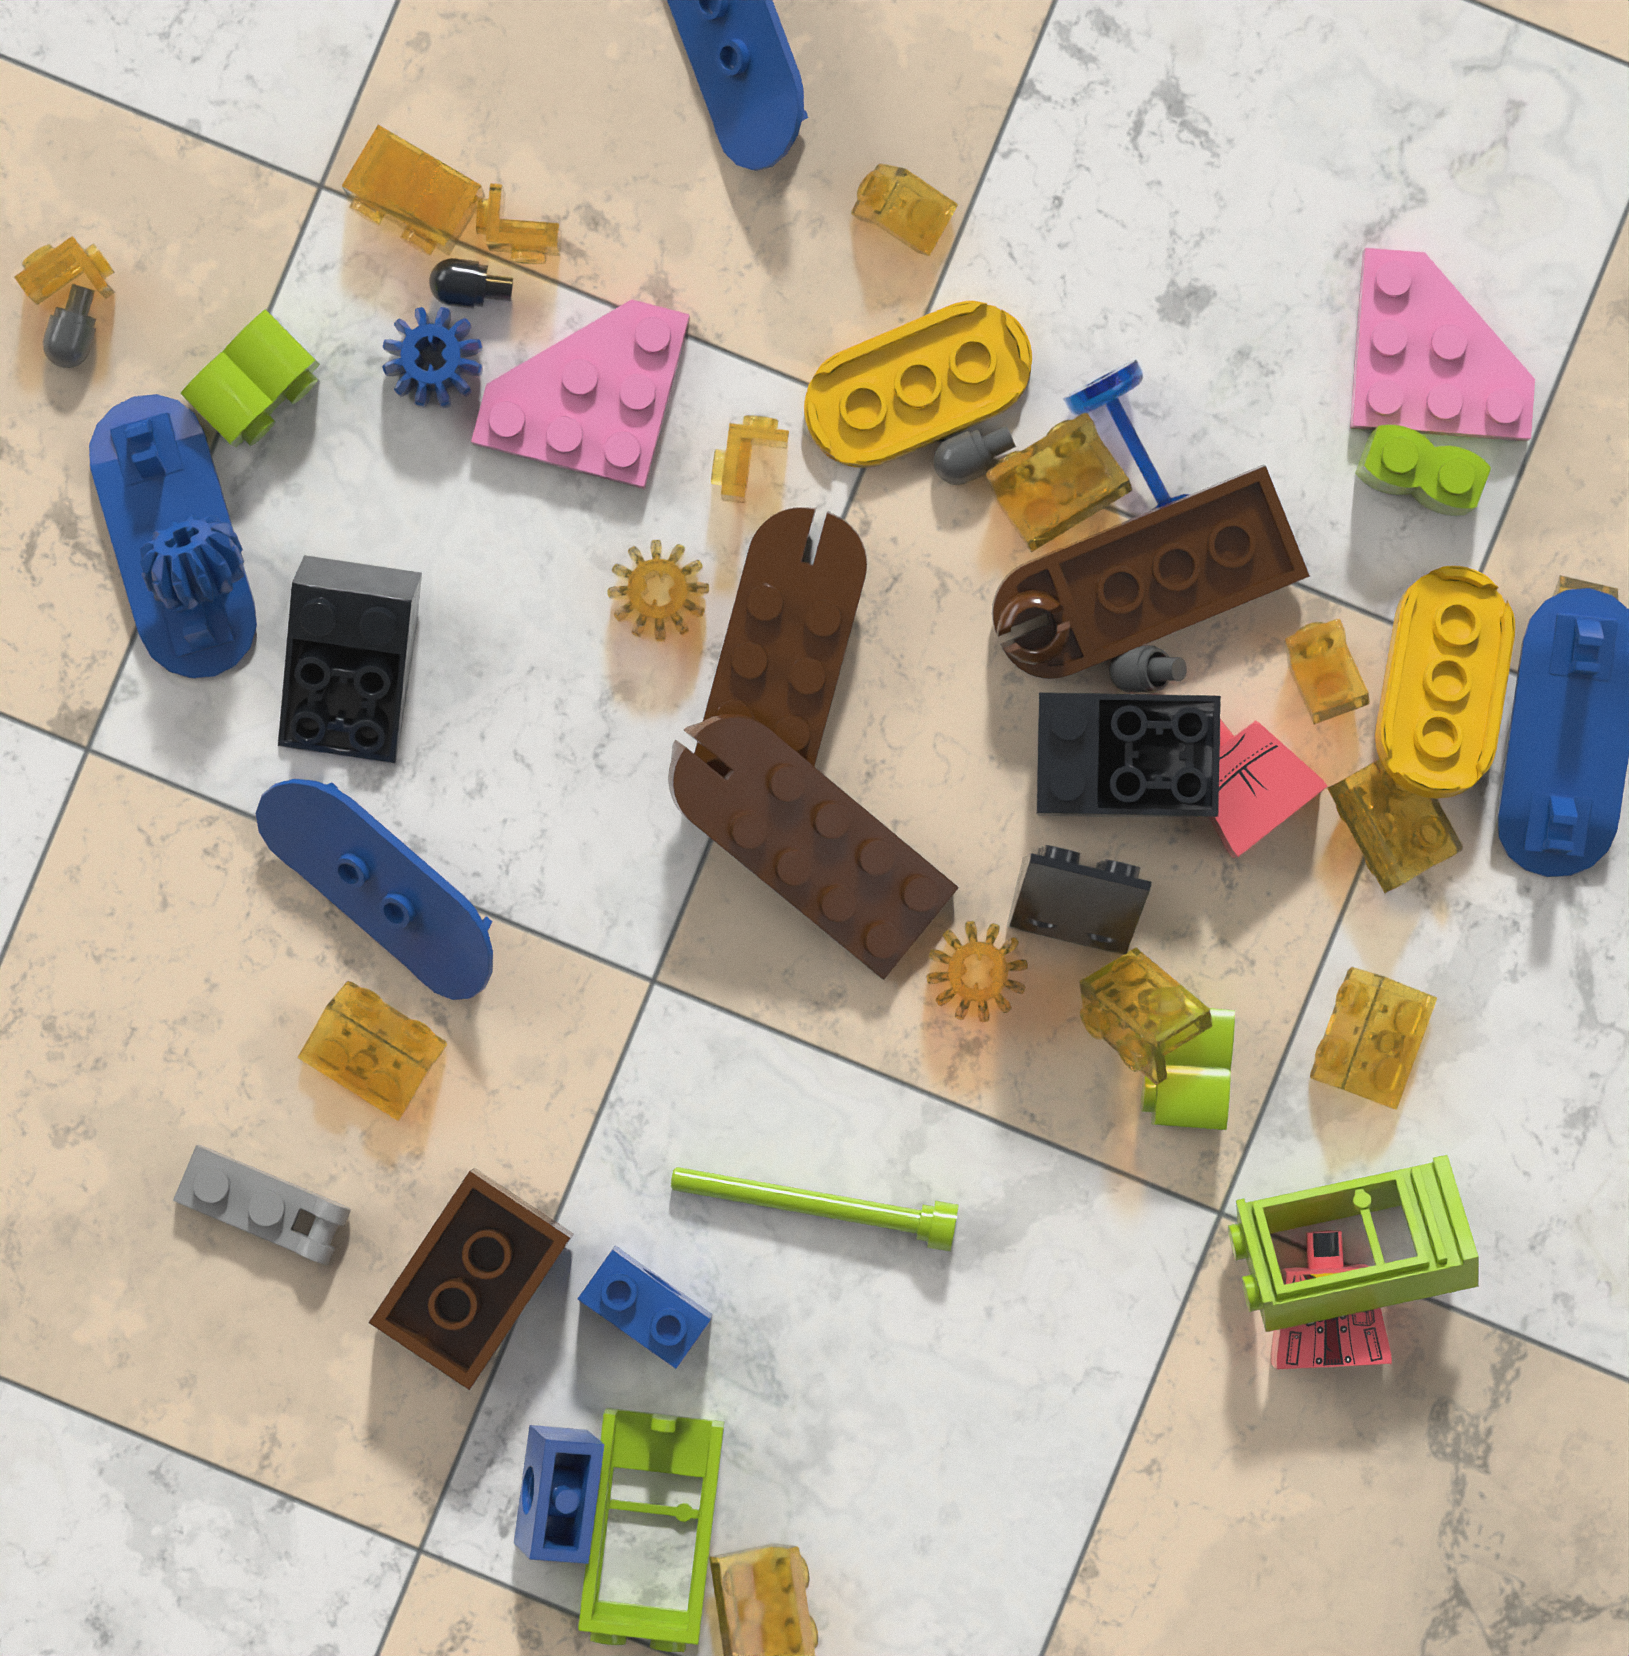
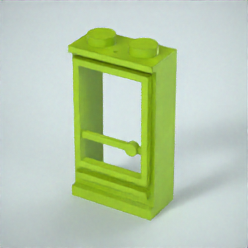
M1448 1155L1434 1157L1432 1163L1260 1200L1245 1202V1198L1236 1200L1237 1223L1228 1225L1234 1258L1236 1261L1246 1259L1250 1275L1242 1276V1285L1249 1312L1260 1310L1266 1332L1479 1287V1256ZM1402 1206L1416 1257L1385 1263L1370 1212ZM1361 1214L1375 1262L1374 1266L1284 1285L1270 1234Z
M615 1408L605 1409L600 1439L604 1443V1452L589 1563L585 1566L578 1631L591 1632L590 1641L607 1645H625L627 1637L651 1639L650 1648L666 1652H685L686 1643L698 1645L725 1421ZM614 1467L702 1477L699 1509H692L688 1503H680L675 1507L610 1499ZM609 1509L676 1516L681 1522H686L690 1518L698 1519L688 1610L599 1600Z

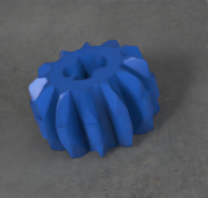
M419 307L415 309L418 327L412 330L406 321L402 319H397L394 323L399 334L405 338L403 342L393 339L384 340L383 349L389 354L400 356L401 358L385 363L382 366L383 372L386 376L404 374L394 387V391L400 397L409 394L417 386L415 393V404L417 407L425 408L429 403L431 391H436L439 404L442 408H447L451 406V398L447 391L451 386L454 385L458 392L465 397L472 392L468 383L461 378L462 373L471 376L482 375V365L476 361L465 359V357L478 354L483 350V346L479 339L462 341L472 328L466 318L459 320L448 330L451 321V312L448 308L441 307L437 312L435 323L430 324L425 309ZM428 345H431L434 351H437L438 345L445 347L441 355L446 363L436 371L431 364L428 367V371L421 369L425 361L420 352Z
M191 515L186 521L180 523L172 521L171 527L166 530L155 531L152 534V541L145 543L140 548L142 556L140 565L143 570L141 575L148 591H152L156 601L164 602L168 609H176L182 605H185L188 609H193L198 603L204 601L212 603L215 596L222 593H230L233 590L232 583L239 581L245 575L242 566L245 561L241 554L243 548L237 534L232 532L229 523L221 522L217 515H208L202 519H199L197 515Z

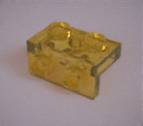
M1083 413L1073 420H1064L1056 424L1045 437L1022 451H1014L1007 454L993 469L986 473L996 502L1031 553L1133 491L1129 478L1100 439L1094 421L1088 413Z
M1380 759L1327 788L1336 804L1340 818L1347 824L1364 855L1369 871L1376 877L1384 894L1463 850V845L1438 799L1422 797L1402 788L1386 772Z
M1137 947L1079 981L1083 1006L1080 1009V1018L1088 1033L1097 1040L1103 1039L1119 1053L1122 1061L1130 1070L1134 1072L1140 1071L1155 1085L1167 1079L1165 1056L1212 1027L1211 1009Z
M1350 967L1344 982L1338 989L1335 1000L1336 1004L1323 1039L1316 1049L1310 1078L1397 1110L1437 997L1385 976Z
M347 981L325 1007L297 1058L399 1121L407 1111L429 1071L442 1055L447 1042L434 1034L426 1024L410 1019L383 1002L381 997L372 990L359 987L355 983Z
M771 1543L709 1557L724 1656H815V1649L818 1646V1630L814 1619L809 1615L806 1589L810 1581L809 1570L805 1559L800 1555L798 1546Z

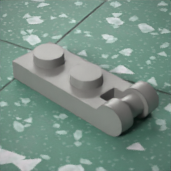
M200 1144L196 1145L173 1199L177 1203L324 1265L329 1264L335 1250L330 1244L338 1225L345 1226L351 1209L343 1204ZM301 1209L316 1216L308 1235L293 1229Z

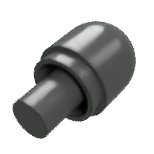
M72 284L65 309L56 307L54 315L50 314L43 338V350L46 357L54 365L62 368H73L80 365L88 357L97 329L94 328L96 319L88 316L95 290Z
M1007 425L985 436H982L979 429L972 432L967 430L947 439L939 445L934 455V468L938 476L946 483L952 485L966 484L988 474L989 469L996 467L993 458L1015 448L1016 444Z
M1144 645L1113 657L1110 662L1109 673L1115 686L1124 692L1155 693L1158 690L1164 689L1169 681H1182L1186 676L1187 666L1184 659L1180 657H1169L1164 650L1156 646Z

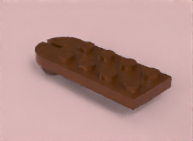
M1263 464L1019 565L1006 575L996 590L992 603V621L995 632L999 637L1011 632V628L1046 614L1049 624L1000 644L1007 657L1022 671L1040 678L1056 679L1075 674L1308 578L1310 575L1268 469Z
M793 507L782 510L768 518L758 528L751 540L703 721L722 714H740L753 718L769 728L815 767L866 578L867 555L857 531L846 520L828 511L813 564L803 562L804 550L817 508ZM697 741L694 754L724 778L731 769Z
M722 714L687 726L683 731L707 748L731 770L723 778L687 747L675 740L672 745L668 784L671 797L677 809L692 824L884 980L959 887L769 728L755 719L740 714Z

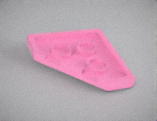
M1365 248L1362 252L1350 428L1375 430L1380 425H1400L1422 434L1529 441L1532 433L1534 377L1425 252Z
M631 299L492 380L485 387L471 440L472 444L645 489L690 315Z

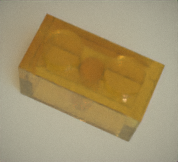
M377 125L342 184L346 195L353 199L349 205L353 212L378 226L384 218L404 229L400 238L428 256H431L435 248L450 256L485 197L484 190L479 183L380 125Z

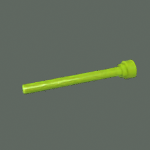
M676 1167L673 1170L670 1186L672 1190L916 1233V1240L928 1242L927 1248L951 1252L959 1207L958 1204L935 1200L934 1206L922 1204V1210L681 1167Z

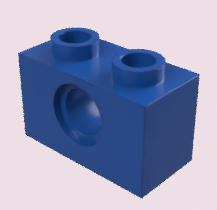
M616 1245L577 1298L675 1369H677L712 1318V1313Z
M529 1425L514 1544L530 1560L589 1563L604 1443L588 1430Z

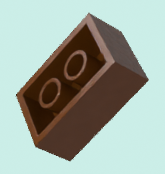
M473 1168L468 1172L368 1323L470 1390L574 1233L478 1169Z

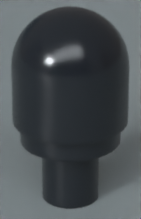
M449 258L442 260L433 268L429 277V286L433 296L439 302L448 306L474 309V306L483 307L484 298L511 301L514 278L488 275V265H481L479 261Z

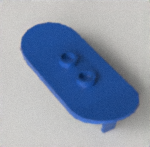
M667 0L723 152L737 166L759 171L773 167L788 154L799 134L801 122L808 118L807 112L804 110V88L801 75L773 0Z
M158 394L131 397L112 407L97 423L89 443V458L94 484L139 637L149 655L166 670L188 678L214 677L237 665L250 649L256 631L255 601L244 564L242 566L245 575L239 581L232 583L233 590L230 593H222L215 596L212 603L208 601L198 603L193 609H188L185 605L176 609H168L164 602L156 601L152 591L150 592L147 589L141 575L143 570L140 565L142 559L140 548L145 543L152 541V534L155 531L166 530L171 527L172 521L180 523L186 521L191 515H197L199 519L208 515H217L221 522L229 523L232 532H234L208 440L195 413L180 401Z
M1591 588L1565 590L1545 600L1529 619L1521 644L1497 811L1498 836L1508 857L1524 870L1546 877L1572 876L1593 867L1609 851L1618 830L1629 759V609L1614 596Z
M291 779L275 783L261 795L255 814L258 831L269 850L287 866L301 875L407 967L423 984L434 993L451 1000L473 998L486 988L493 972V949L488 933L493 921L487 916L482 920L476 908L462 893L356 801L338 790V787L332 782L326 785L318 781Z

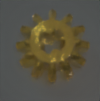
M652 540L650 545L652 559L644 561L640 550L633 546L628 549V554L637 566L634 571L621 564L613 566V574L627 581L628 586L610 587L607 590V594L613 600L630 599V602L616 610L614 616L618 622H622L636 613L639 614L632 627L631 632L633 636L640 638L645 633L650 621L655 623L654 635L656 641L665 642L667 637L666 622L673 621L677 632L684 636L689 633V628L680 614L686 611L696 618L704 616L705 609L701 605L690 601L689 596H704L709 594L710 589L708 583H687V580L698 575L703 570V565L699 560H695L680 569L678 566L684 558L686 551L684 546L677 544L672 549L669 559L665 560L662 559L663 547L661 541ZM655 576H659L661 583H664L665 578H669L675 584L668 590L671 601L663 606H659L656 599L650 605L642 598L649 592L646 582Z
M967 921L964 924L966 944L962 945L956 934L951 930H947L942 934V937L954 950L951 956L936 949H931L928 957L931 960L947 964L946 972L927 974V983L937 984L948 980L950 987L939 993L935 1001L939 1006H943L956 994L960 996L961 999L954 1014V1017L963 1020L966 1017L970 1002L974 1001L977 1005L979 1021L988 1022L990 1012L987 1000L993 999L1000 1011L1008 1013L1012 1007L1010 1002L1000 993L1001 990L1005 987L1018 994H1023L1026 986L1024 984L1007 978L1008 971L1026 970L1028 968L1027 960L1017 959L1006 962L1004 956L1015 950L1019 945V941L1015 937H1011L998 949L993 946L1000 926L991 923L986 930L984 941L979 942L977 941L975 922ZM972 954H975L976 961H981L983 955L992 964V967L986 972L991 981L981 989H979L977 982H973L972 988L968 987L961 978L967 972L963 961Z

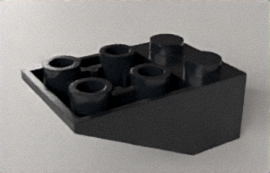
M303 556L291 587L278 746L396 763L417 628L422 580L421 572Z
M1039 692L1037 815L1218 817L1221 696Z
M1050 845L1039 848L1037 854L1031 853L1023 857L1006 927L1121 955L1127 954L1152 884L1151 881L1138 879L1141 867L1105 859L1104 861L1097 862L1096 868L1078 864L1081 853Z

